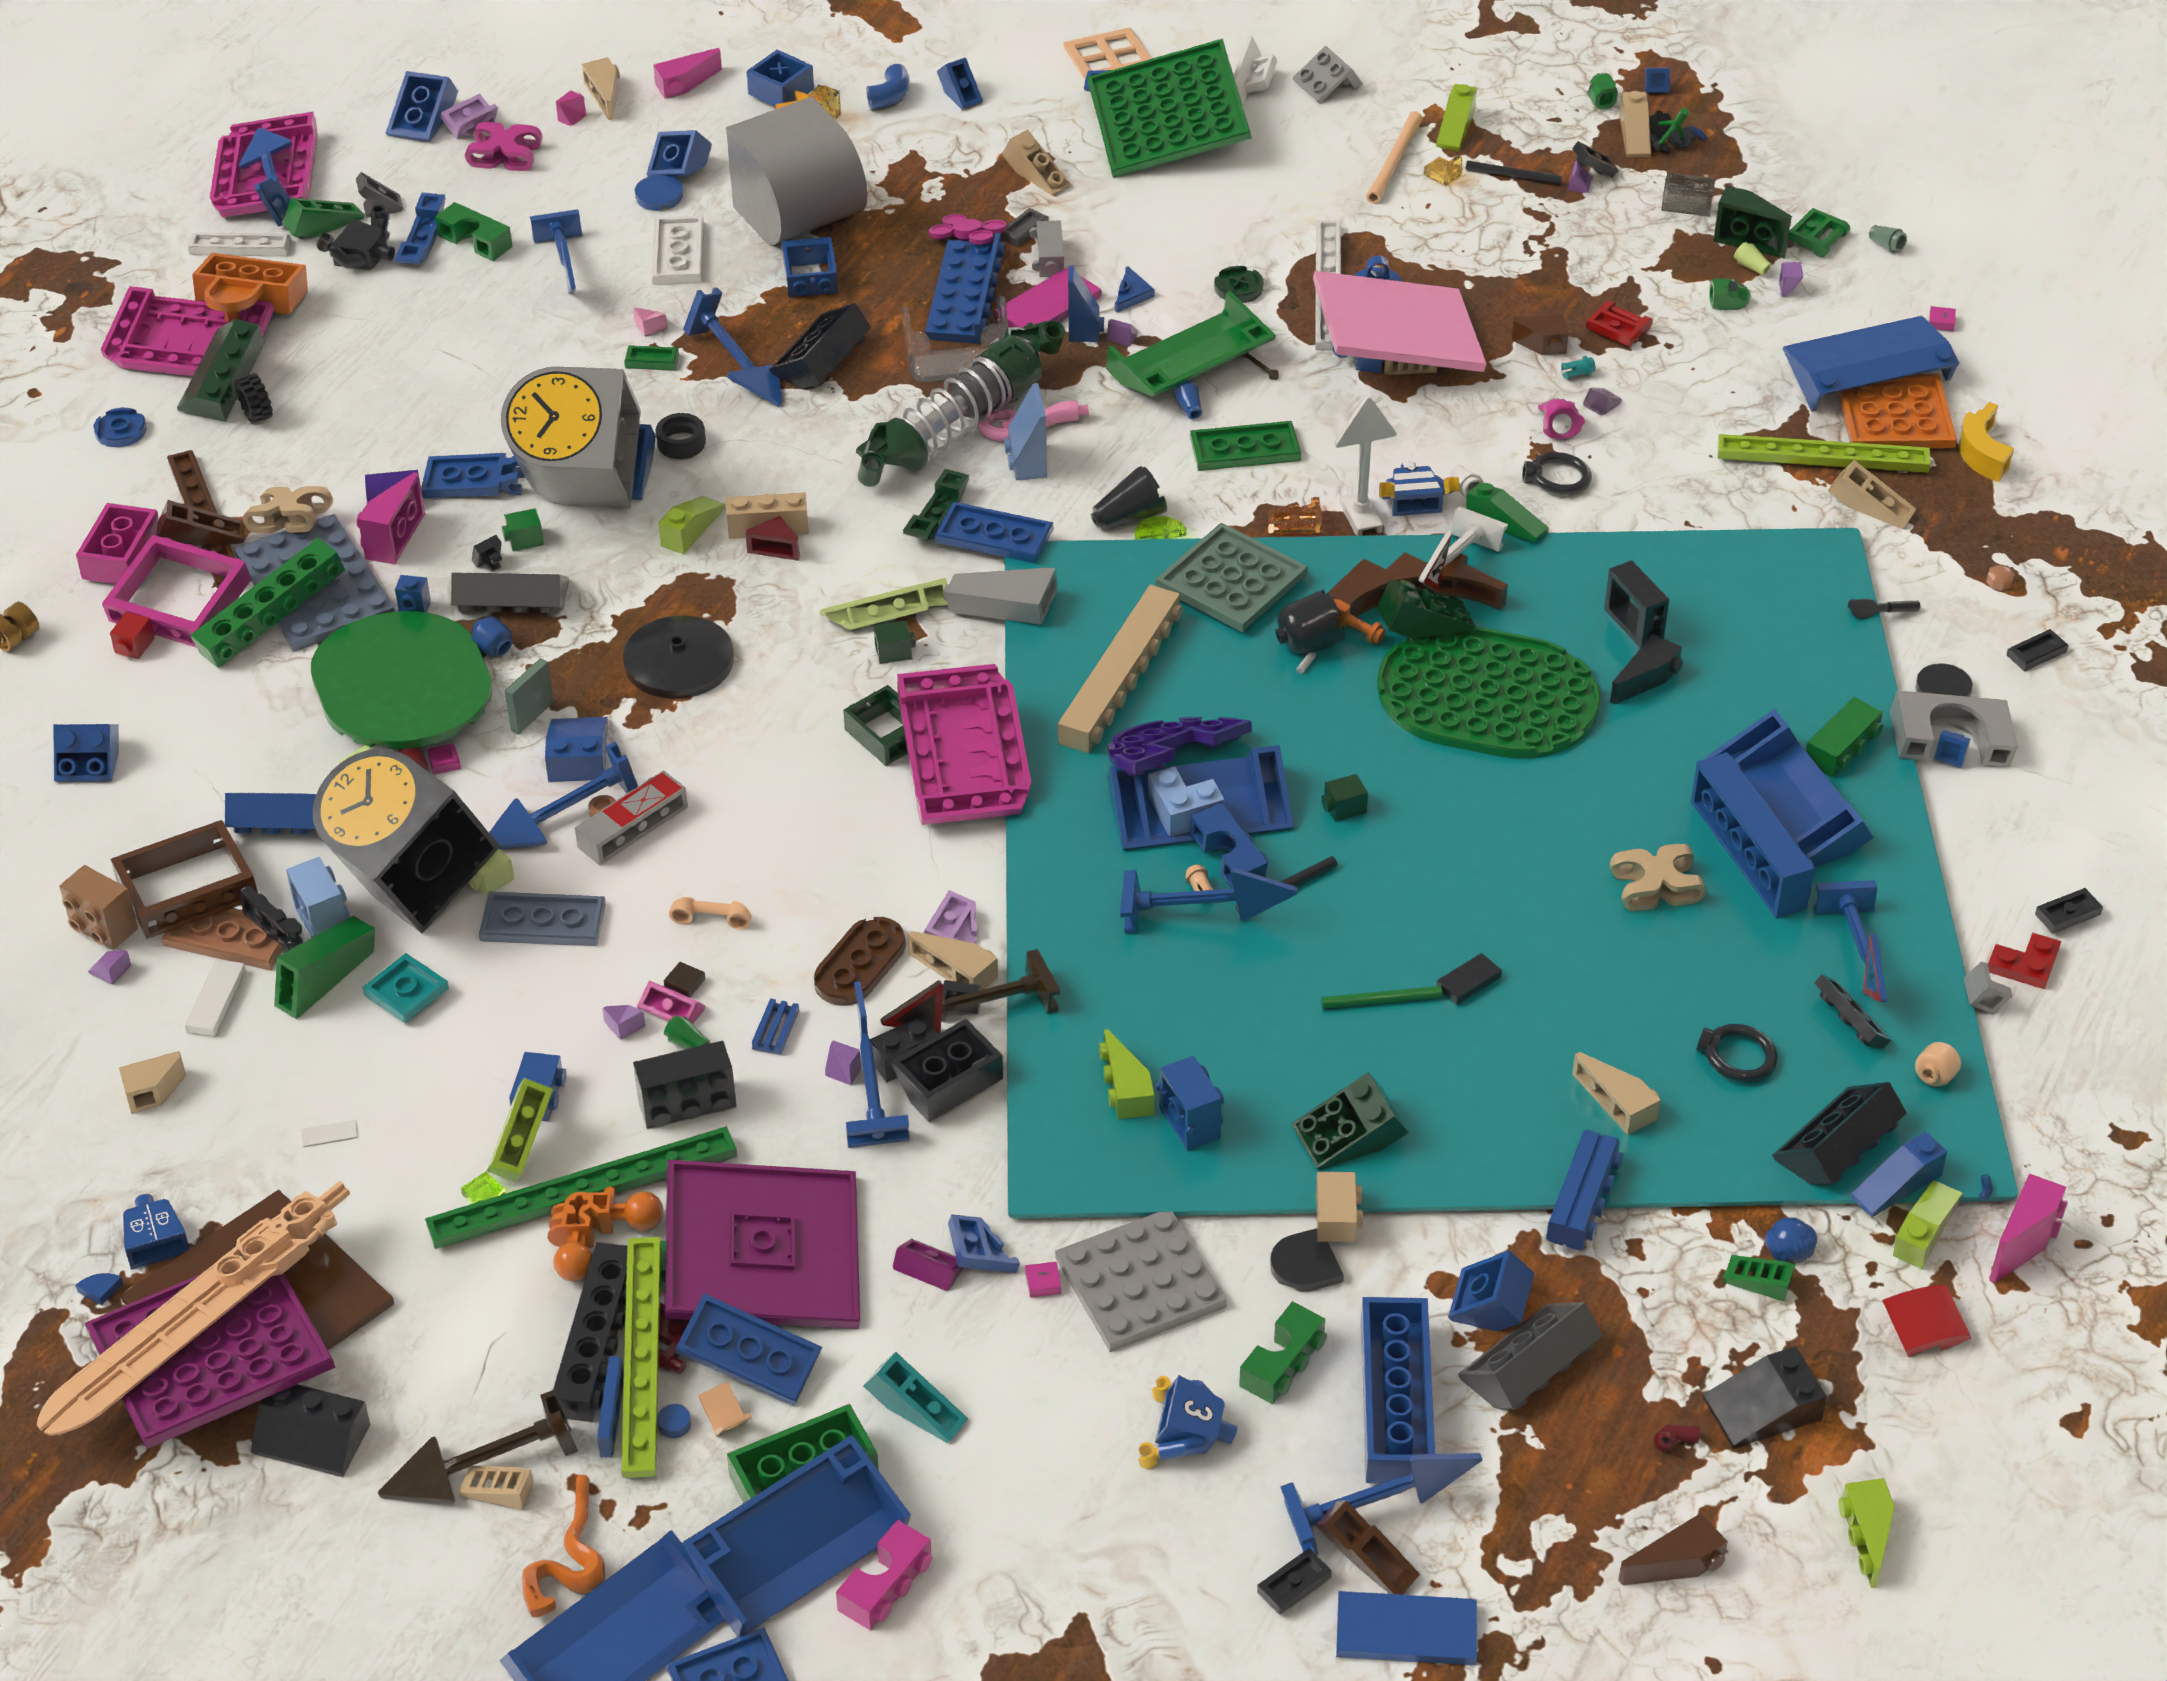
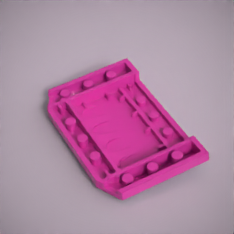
M314 112L231 125V133L228 136L223 135L218 141L210 191L211 203L222 218L249 213L269 212L254 186L266 180L262 160L245 169H241L239 166L258 128L291 140L292 146L272 155L276 175L291 198H310L318 136Z
M129 286L101 347L103 357L121 368L193 376L216 330L229 322L225 321V312L209 308L204 301L155 296L153 289ZM257 301L250 308L240 311L241 320L259 324L263 336L274 312V306L272 302Z
M995 664L897 674L898 699L921 825L1021 814L1031 788V778L1014 688L1008 679L1005 680L998 672V667Z

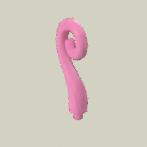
M1065 401L1050 406L1045 410L1046 428L1054 424L1079 421V416L1089 415L1088 405H1078L1077 401ZM1002 408L997 412L992 411L986 421L978 422L979 432L988 439L1004 441V438H1008V426L1014 418L1016 411L1008 408ZM1006 419L1001 422V428L992 425L997 420Z

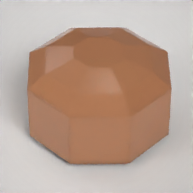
M2002 565L1990 567L1986 583L1995 590L2004 591L2010 589L2015 573L2009 567Z

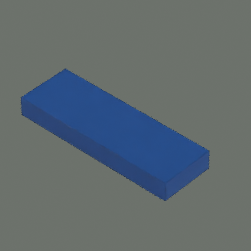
M609 1356L597 1435L600 1457L612 1458V1455H614L624 1386V1368L621 1357Z

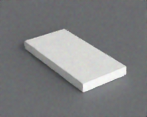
M703 216L655 218L652 285L702 283Z

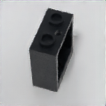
M1633 560L1610 568L1604 610L1640 648L1652 634L1664 639L1669 598ZM1630 597H1631V598L1635 601V603L1639 606V610H1638V608L1630 601Z

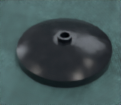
M686 615L664 617L642 626L629 638L623 651L624 669L631 683L647 694L669 699L689 698L712 690L726 679L734 663L733 644L727 632L710 620Z

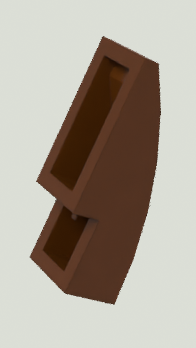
M1347 1500L1337 1501L1315 1524L1351 1562L1389 1594L1402 1595L1421 1575L1375 1525H1369Z

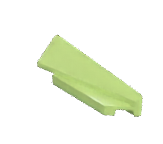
M942 578L819 610V614L847 630H853L929 610L928 607L948 605L947 601L944 600V589L948 584L947 579Z

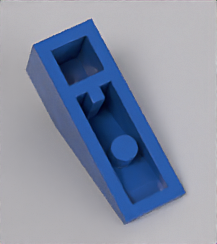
M1069 266V342H1099V332H1104V317H1100L1099 305L1076 268Z
M1925 1131L1903 1144L1851 1193L1850 1198L1871 1217H1874L1941 1176L1948 1151Z

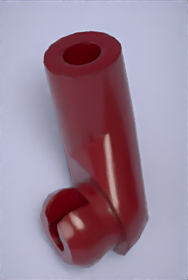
M1669 1423L1655 1434L1653 1439L1654 1445L1659 1451L1668 1452L1680 1442L1698 1444L1700 1427Z

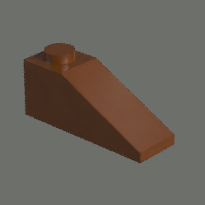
M167 500L158 520L157 536L170 538L173 541L193 546L239 544L245 540L246 525L243 520Z
M1700 1513L1623 1560L1618 1581L1622 1585L1692 1578L1698 1577L1708 1570L1715 1571L1725 1561L1728 1541Z

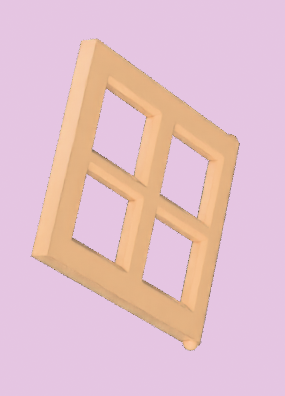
M1130 27L1063 42L1064 49L1085 80L1088 70H1091L1087 62L1106 58L1111 67L1099 70H1114L1152 59ZM1127 38L1132 46L1112 50L1107 42ZM1097 44L1102 53L1082 57L1077 48ZM1136 52L1141 58L1139 61L1121 64L1117 56Z

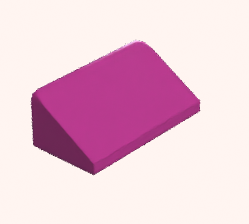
M649 980L636 1007L668 1022L675 1015L680 1017L686 1016L693 1024L703 1013L706 1006L697 1000Z

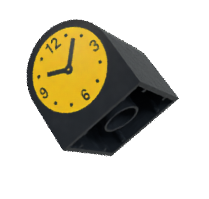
M371 749L347 758L327 775L315 796L312 811L313 823L322 841L374 898L421 934L500 848V845L452 788L408 756L395 750Z

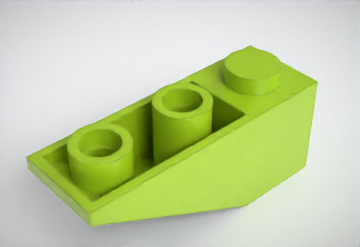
M1109 1029L1104 1030V1042L1099 1043L1100 1060L1106 1061L1107 1064L1103 1066L1105 1084H1111V1089H1108L1110 1108L1115 1107L1117 1119L1154 1115V1091L1150 1072Z
M1885 1478L1845 1483L1842 1498L1838 1499L1840 1515L1842 1518L1847 1519L1849 1525L1848 1536L1850 1543L1853 1547H1857L1859 1553L1858 1563L1862 1575H1867L1871 1588H1875L1878 1582L1895 1507Z

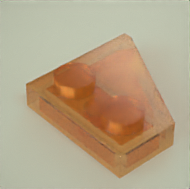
M1313 497L1311 498V504L1299 507L1298 502L1284 507L1269 509L1267 513L1268 533L1282 535L1287 533L1313 534L1314 532H1322L1320 498Z

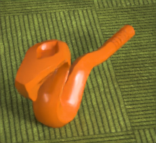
M587 1475L576 1477L575 1513L573 1521L564 1537L566 1551L584 1570L573 1571L553 1560H539L526 1566L522 1572L523 1597L532 1617H541L556 1609L555 1599L544 1597L540 1592L539 1583L544 1577H553L563 1586L578 1594H588L605 1581L604 1558L600 1553L580 1541V1536L588 1519L589 1477Z

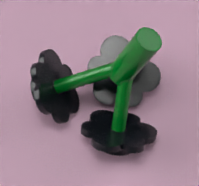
M1681 108L1674 120H1671L1670 114L1663 113L1661 110L1656 111L1655 115L1649 117L1650 132L1652 133L1649 137L1653 140L1652 145L1655 150L1662 153L1665 150L1670 153L1672 148L1666 143L1667 139L1674 148H1688L1691 146V141L1696 136L1691 127L1682 128L1683 122L1689 115L1687 108Z

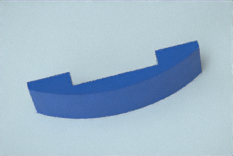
M421 193L415 207V221L407 241L401 242L395 262L421 264L428 257L438 235L435 216L444 210L445 195Z

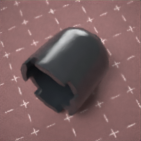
M1324 589L1288 604L1282 608L1278 615V628L1275 629L1276 637L1281 645L1285 643L1287 648L1293 653L1307 654L1345 639L1344 626L1338 627L1335 617L1340 615V612L1330 593L1325 594Z

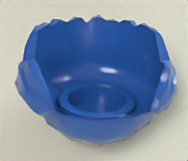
M1785 1217L1775 1222L1765 1236L1766 1247L1773 1258L1778 1261H1789L1791 1263L1811 1258L1818 1240L1817 1233L1810 1225L1792 1217Z

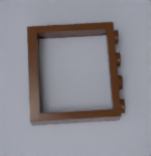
M222 820L110 859L117 883L128 888L135 917L146 939L242 905L241 889L250 886L258 892L254 876ZM220 839V841L214 843L213 840ZM222 847L227 851L239 873L147 907L144 906L131 881L140 876ZM156 921V925L148 927V922Z

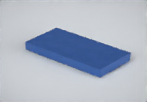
M953 502L935 534V542L1037 563L1054 530V523Z
M703 1293L675 1352L795 1407L822 1350V1346Z
M1338 1591L1336 1657L1476 1665L1477 1599Z

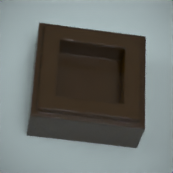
M679 962L663 980L664 987L691 997L706 979L705 972Z

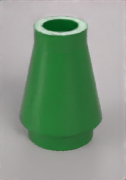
M675 1015L664 1029V1035L668 1037V1042L686 1049L710 1044V1040L686 1016L680 1017Z

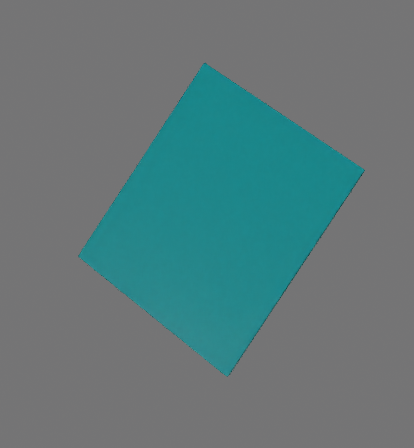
M1799 528L1547 533L1537 542L1504 533L1501 542L1503 547L1499 552L1476 543L1470 544L1462 552V554L1468 556L1467 565L1508 584L1506 605L1501 610L1479 602L1459 598L1464 602V606L1470 613L1474 624L1477 627L1534 637L1557 644L1565 648L1566 653L1574 658H1580L1590 668L1594 680L1599 685V713L1594 726L1588 734L1579 742L1563 751L1535 758H1507L1440 745L1416 737L1397 725L1388 716L1380 703L1377 691L1378 671L1387 652L1395 644L1399 645L1407 640L1408 637L1389 631L1377 607L1361 614L1357 618L1372 626L1375 622L1383 625L1386 633L1379 644L1367 642L1366 634L1347 625L1344 628L1345 639L1343 641L1312 652L1316 654V657L1304 673H1298L1296 669L1307 654L1293 653L1287 648L1285 643L1281 645L1276 637L1275 629L1278 628V615L1283 607L1322 589L1325 590L1326 594L1363 559L1387 569L1406 552L1428 563L1445 534L1254 537L1253 539L1308 566L1307 575L1244 632H1240L1180 600L1183 610L1179 621L1173 623L1168 638L1162 640L1157 655L1151 657L1146 672L1140 674L1135 689L1128 692L1124 706L1117 709L1112 724L1106 726L1100 743L1095 744L1089 754L1058 744V722L1148 586H1155L1156 578L1202 538L1048 541L1037 563L1005 557V571L1055 568L1058 590L1042 625L1005 620V680L1008 679L1014 688L1031 778V788L1022 813L1006 816L1007 983L1018 981L1020 977L1027 976L1025 973L1027 951L1038 949L1060 989V994L1053 996L1059 1006V1011L1048 1014L1036 992L1027 995L1020 993L1007 997L1008 1216L1010 1218L1149 1216L1157 1212H1173L1175 1216L1316 1213L1317 1172H1355V1183L1362 1186L1361 1204H1356L1357 1210H1362L1363 1212L1554 1209L1582 1133L1586 1129L1598 1132L1601 1136L1605 1134L1618 1138L1620 1141L1618 1152L1623 1153L1619 1171L1613 1170L1611 1175L1615 1176L1611 1193H1604L1603 1198L1606 1199L1605 1208L1857 1204L1850 1198L1851 1193L1903 1144L1925 1131L1948 1151L1943 1173L1935 1181L1962 1192L1963 1195L1959 1202L1981 1201L1979 1194L1983 1191L1981 1176L1984 1174L1990 1175L1992 1183V1194L1986 1201L2016 1200L2018 1196L2016 1181L1975 1010L1969 1004L1963 979L1966 976L1915 760L1899 758L1890 716V708L1898 689L1880 613L1876 612L1870 618H1856L1848 608V602L1851 599H1872L1877 603L1859 529ZM1452 535L1449 547L1460 537ZM1633 560L1669 598L1664 639L1682 646L1681 659H1683V664L1678 674H1673L1666 683L1613 704L1610 702L1612 682L1639 651L1640 647L1604 610L1608 573L1610 568ZM1630 597V601H1631V602L1638 608V610H1639V606H1638V605L1635 603V601ZM1853 697H1856L1883 711L1881 719L1882 731L1876 739H1871L1867 743L1865 750L1860 755L1856 754L1845 770L1841 769L1833 778L1825 773L1823 774L1846 803L1849 802L1861 817L1873 838L1847 856L1816 866L1807 909L1776 919L1691 804L1696 763L1703 760L1773 709H1776L1806 751L1807 742ZM1202 716V721L1218 720L1219 717L1252 721V732L1241 735V738L1238 740L1222 742V745L1219 747H1206L1205 743L1201 742L1182 744L1181 748L1175 749V760L1164 763L1163 767L1243 758L1249 756L1252 748L1280 745L1294 828L1249 834L1254 846L1259 852H1263L1267 858L1266 878L1280 882L1330 856L1336 859L1337 866L1296 886L1298 888L1297 895L1245 921L1240 919V914L1235 907L1236 901L1153 906L1152 909L1139 910L1137 933L1125 934V917L1121 918L1120 915L1125 870H1136L1141 892L1151 891L1152 894L1194 891L1192 885L1186 882L1185 876L1186 870L1197 864L1206 868L1208 872L1207 878L1214 890L1231 889L1220 874L1222 855L1229 852L1224 849H1214L1204 853L1196 841L1123 850L1113 812L1107 778L1110 766H1115L1109 760L1108 744L1113 743V737L1123 730L1158 720H1163L1164 723L1179 722L1181 717ZM1357 774L1368 792L1367 813L1335 822L1330 812H1326L1322 806L1321 796L1324 795L1325 782ZM1664 845H1689L1693 851L1694 860L1690 869L1682 873L1699 875L1703 879L1707 888L1704 898L1697 903L1681 906L1670 905L1663 898H1660L1658 906L1654 909L1627 910L1621 899L1622 892L1627 884L1635 881L1619 880L1614 877L1609 865L1614 854L1626 850L1644 849L1653 856H1656L1658 849ZM1875 880L1877 885L1875 910L1858 913L1868 940L1870 934H1877L1887 1002H1879L1863 993L1865 963L1859 955L1846 917L1842 913H1815L1813 906L1814 902H1817L1816 883ZM1480 953H1483L1502 970L1501 978L1457 1005L1442 993V998L1328 1009H1322L1321 997L1437 986L1438 979ZM1822 974L1837 980L1891 1039L1884 1049L1873 1044L1869 1047L1861 1042L1856 1036L1857 1029L1853 1025L1849 1026L1844 1023L1837 1015L1840 1011L1836 1006H1830L1820 997L1819 994L1822 991L1814 982ZM1727 1024H1743L1760 1030L1769 1037L1777 1050L1778 1059L1775 1069L1768 1077L1755 1082H1739L1724 1077L1710 1065L1705 1053L1696 1050L1703 1028L1715 1030ZM1109 1029L1150 1072L1154 1091V1115L1117 1119L1115 1107L1110 1108L1108 1089H1111V1084H1105L1103 1066L1107 1064L1106 1061L1100 1060L1099 1043L1104 1042V1030ZM1729 1036L1719 1042L1717 1052L1720 1058L1734 1068L1753 1070L1762 1066L1765 1061L1763 1049L1751 1039L1741 1036ZM1934 1042L1949 1044L1957 1051L1961 1059L1959 1072L1943 1087H1932L1925 1084L1918 1077L1915 1070L1917 1057L1928 1045ZM1579 1052L1584 1053L1643 1080L1650 1089L1656 1091L1661 1100L1658 1120L1627 1135L1572 1075L1575 1054ZM1193 1055L1200 1066L1204 1065L1213 1086L1219 1087L1223 1094L1224 1104L1221 1105L1223 1124L1221 1125L1220 1139L1187 1151L1159 1108V1091H1157L1155 1086L1160 1081V1067ZM1369 1072L1383 1088L1409 1133L1384 1150L1318 1170L1293 1128L1292 1123ZM1890 1082L1907 1112L1898 1121L1899 1125L1897 1128L1885 1133L1879 1139L1880 1143L1877 1146L1865 1151L1860 1156L1861 1160L1856 1165L1847 1168L1841 1173L1842 1178L1831 1185H1825L1824 1183L1810 1185L1775 1161L1772 1156L1782 1145L1850 1086ZM1931 1182L1897 1203H1917Z

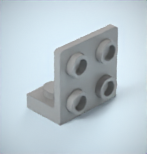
M1327 46L1322 48L1293 77V80L1318 103H1321L1341 83L1346 87L1350 84L1355 90L1363 84L1353 69Z

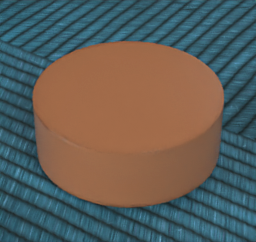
M599 795L592 798L588 804L590 817L616 800L609 795Z

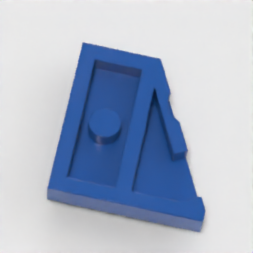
M951 1214L948 1227L958 1267L1017 1273L1020 1266L1019 1259L1017 1257L1009 1258L1002 1250L1004 1246L1003 1241L991 1232L990 1227L981 1217Z

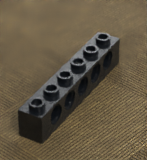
M596 1242L553 1387V1392L566 1418L569 1420L592 1422L596 1409L600 1410L602 1407V1386L606 1381L609 1356H616L618 1350V1330H623L625 1326L627 1245Z

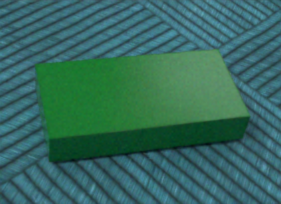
M628 345L624 360L625 368L675 371L679 358V348Z

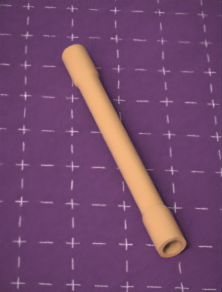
M1411 112L1403 125L1401 134L1377 179L1373 182L1366 195L1370 203H1378L1383 196L1386 185L1413 134L1416 133L1423 118L1419 112Z

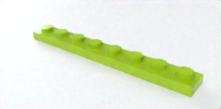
M1718 434L1717 441L1718 459L1847 467L1855 460L1867 469L1928 473L1931 465L1930 448L1729 434Z
M660 1237L628 1238L621 1465L623 1478L656 1477L661 1282Z

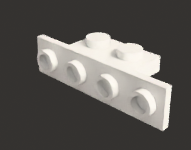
M1252 35L1247 37L1234 73L1242 105H1244L1248 93L1261 92L1269 87L1277 64L1274 54L1261 57V52Z

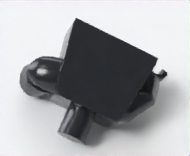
M375 205L371 208V225L353 219L335 241L330 233L323 232L317 242L318 250L322 252L329 251L334 265L346 269L371 270L381 259L392 261L395 256V248L387 245V241L390 238V233L387 231L390 215L387 213L386 207L384 205Z

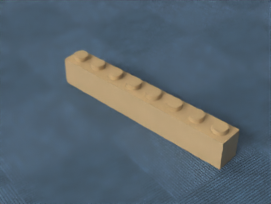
M1153 585L1148 586L1058 722V744L1089 754L1093 746L1100 743L1106 726H1110L1114 720L1115 712L1118 708L1124 706L1128 692L1135 689L1138 677L1141 673L1146 672L1149 660L1153 655H1157L1160 643L1164 638H1168L1173 623L1179 621L1183 607L1180 605V593Z

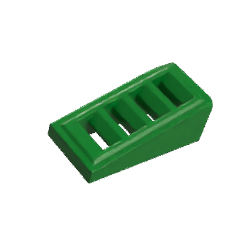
M1731 1255L1722 1282L1785 1302L1796 1265L1784 1261ZM1737 1267L1743 1269L1741 1275L1735 1274ZM1749 1271L1755 1272L1754 1277L1748 1276Z

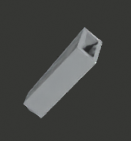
M1036 568L954 574L950 584L945 586L944 600L947 601L949 612L1042 625L1058 590L1055 568Z

